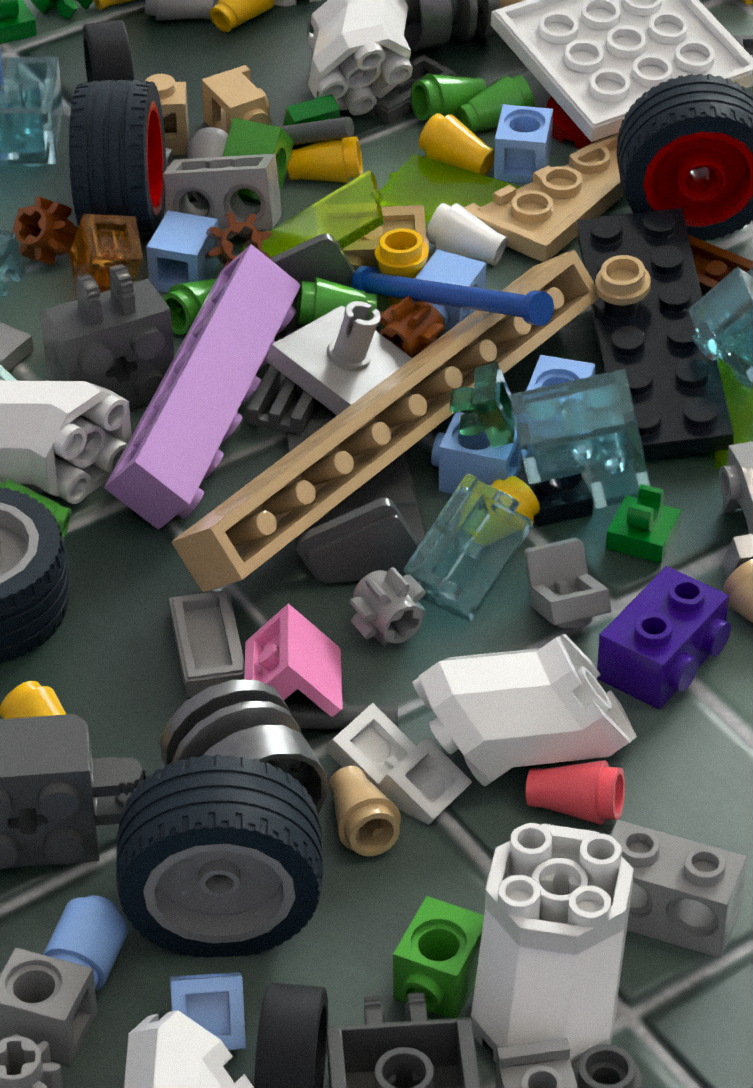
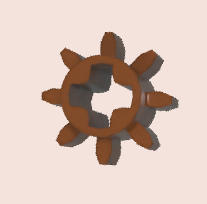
M36 196L35 206L19 207L11 235H14L22 243L18 250L19 255L32 260L36 259L51 266L54 265L55 256L72 253L71 248L74 245L79 227L74 226L67 219L71 214V207L57 201L53 202L41 196Z
M231 211L223 215V222L226 227L224 231L217 227H210L206 231V234L215 240L214 248L205 254V258L212 259L217 257L223 264L221 270L224 269L236 258L231 253L233 244L227 241V238L231 239L238 233L245 237L243 240L245 248L252 244L270 258L268 253L262 251L261 248L262 242L272 235L271 231L259 232L254 226L256 221V214L254 213L250 214L243 222H236L234 214Z
M406 296L398 304H392L380 314V322L385 326L380 331V334L411 358L435 342L445 329L442 316L434 306L426 302L417 301L414 303L410 296Z

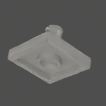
M354 301L349 303L346 308L341 305L273 343L266 361L334 414L339 415L412 358L375 330L381 318L377 309L371 312L369 321H366L372 305L361 301Z

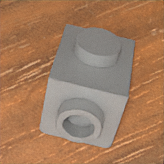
M571 538L530 547L524 551L530 606L550 623L560 628H578L590 624L593 616L611 612L609 589L588 574L585 547L581 540Z

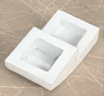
M374 703L368 706L335 736L325 748V751L342 767L356 766L360 768L367 779L391 800L398 809L428 825L472 783L428 737L416 746Z

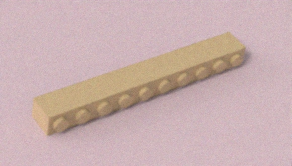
M575 249L533 266L502 290L504 292L524 295L533 290L544 291L550 294L554 302V312L547 324L543 326L530 325L522 317L475 310L174 539L171 543L201 591H210L243 580L597 301L600 297L596 292V285Z

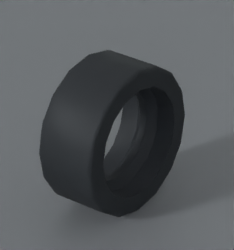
M116 20L85 24L83 26V48L87 82L135 80L131 49L124 22Z
M271 983L267 986L259 1019L254 1088H323L327 1055L326 1027H328V995L325 987Z

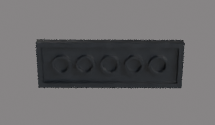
M682 208L576 220L582 263L594 284L602 264L609 258L618 255H629L639 259L644 264L651 278V288L648 295L637 303L620 306L599 298L590 305L620 463L728 451V446L734 445V433Z

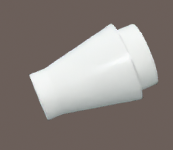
M441 203L434 212L426 231V238H428L429 243L435 245V251L437 249L484 261L493 266L497 265L508 241V237L497 233L458 203H455L453 206Z

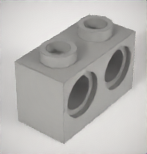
M275 154L176 159L172 161L163 173L167 209L169 211L218 219V228L223 231L226 229L223 215L230 211L234 214L236 222H243L250 214H256L254 226L260 233L274 229L282 215ZM246 188L254 191L259 196L261 205L251 207L244 204L239 198L238 190ZM194 191L203 194L207 198L210 208L206 210L195 208L189 202L187 193Z
M617 819L610 836L621 845V856L634 869L627 931L722 958L741 911L747 856Z

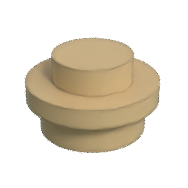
M629 255L614 256L602 264L601 270L595 279L596 292L600 298L611 304L620 306L634 304L648 295L651 288L650 274L645 269L644 264L636 257Z

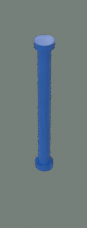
M371 266L359 267L354 272L351 281L352 288L376 294L377 296L381 295L400 299L410 296L413 301L522 317L526 323L536 326L547 324L554 312L553 299L550 294L544 291L533 290L526 295L381 274L377 268Z

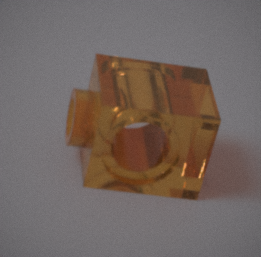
M83 214L69 252L76 296V279L86 274L94 277L99 286L100 293L110 290V267L120 264L127 267L134 283L143 261L135 216Z

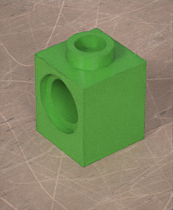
M233 117L222 157L275 154L281 194L294 140L281 127ZM246 188L238 190L241 200L254 203L261 202L259 196L254 191Z
M426 896L393 953V999L407 1003L408 994L424 993L426 1012H433L447 1018H458L475 987L484 915Z

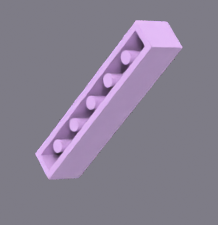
M252 244L219 273L104 486L108 492L158 530L177 515L182 519L186 518L201 501L204 495V491L199 488L202 480L206 479L216 469L223 458L224 453L218 449L221 442L228 439L240 424L242 415L237 411L254 394L261 382V379L256 376L257 371L268 363L266 360L271 345L276 342L274 341L275 336L289 324L296 313V309L291 304L301 284Z

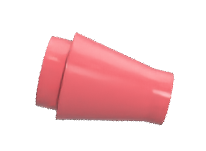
M606 760L546 769L531 768L528 772L526 802L529 807L545 808L598 825H603L605 819L617 820L622 814L625 797L624 772L622 768L609 767Z

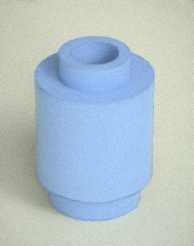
M96 895L74 898L67 903L43 955L93 968L95 991L100 990L104 987L129 932L128 922L121 914L119 907L107 898Z

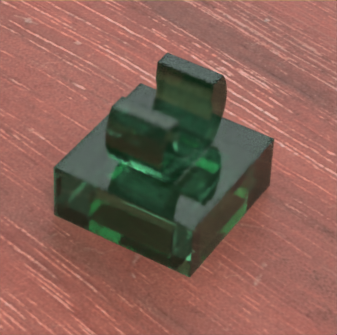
M498 362L476 367L474 388L461 387L451 392L450 410L452 413L463 410L473 411L472 413L461 415L460 432L464 436H473L484 430L492 448L514 443L516 404Z

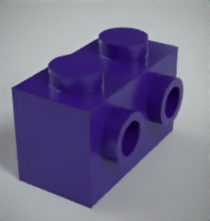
M665 566L599 634L597 670L601 675L597 679L660 710L676 691L684 692L690 686L697 673V669L710 655L715 657L724 649L731 633V624L727 622L729 595L671 567Z

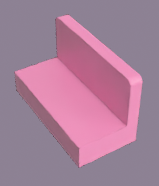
M288 603L245 641L244 680H258L274 687L283 700L289 697L296 689H299L329 716L334 717L343 709L341 650L337 644Z

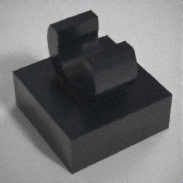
M571 452L564 454L563 464L547 467L541 458L535 460L531 471L519 473V479L531 488L538 499L540 510L533 517L538 527L593 515L594 497L586 485L581 469Z

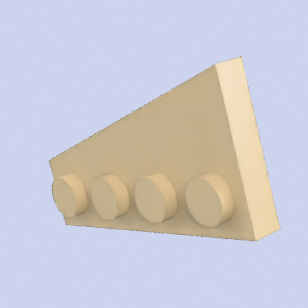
M619 133L604 137L570 154L569 163L564 166L550 167L548 165L534 172L533 181L518 189L508 185L494 192L493 201L482 207L472 203L464 208L497 233L508 237L506 247L521 252L530 258L542 262L548 261L577 236L576 220L598 218L624 196L617 163V140Z

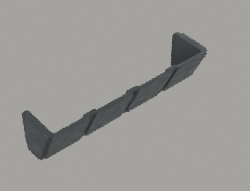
M320 234L269 258L298 283L300 281L313 282L314 277L352 287L351 281L355 269L338 241L330 234ZM298 293L291 304V306H293L295 309L297 306ZM296 313L289 324L275 336L274 341L277 342L305 326L296 324ZM377 326L375 330L380 333L379 326ZM286 376L284 377V379H283V381H282V383H281V385H280V387H279V389H278V393L280 392V390H281V388H282V386H283V384H284V382H285V380H286V378H287ZM298 386L297 394L292 403L289 404L283 417H291L304 391L301 387ZM318 401L302 435L286 432L289 452L337 415ZM408 450L296 537V551L317 582L330 584L359 581L371 572L378 570L388 572L392 567L401 576L425 574L435 569L423 514L419 508L418 493Z

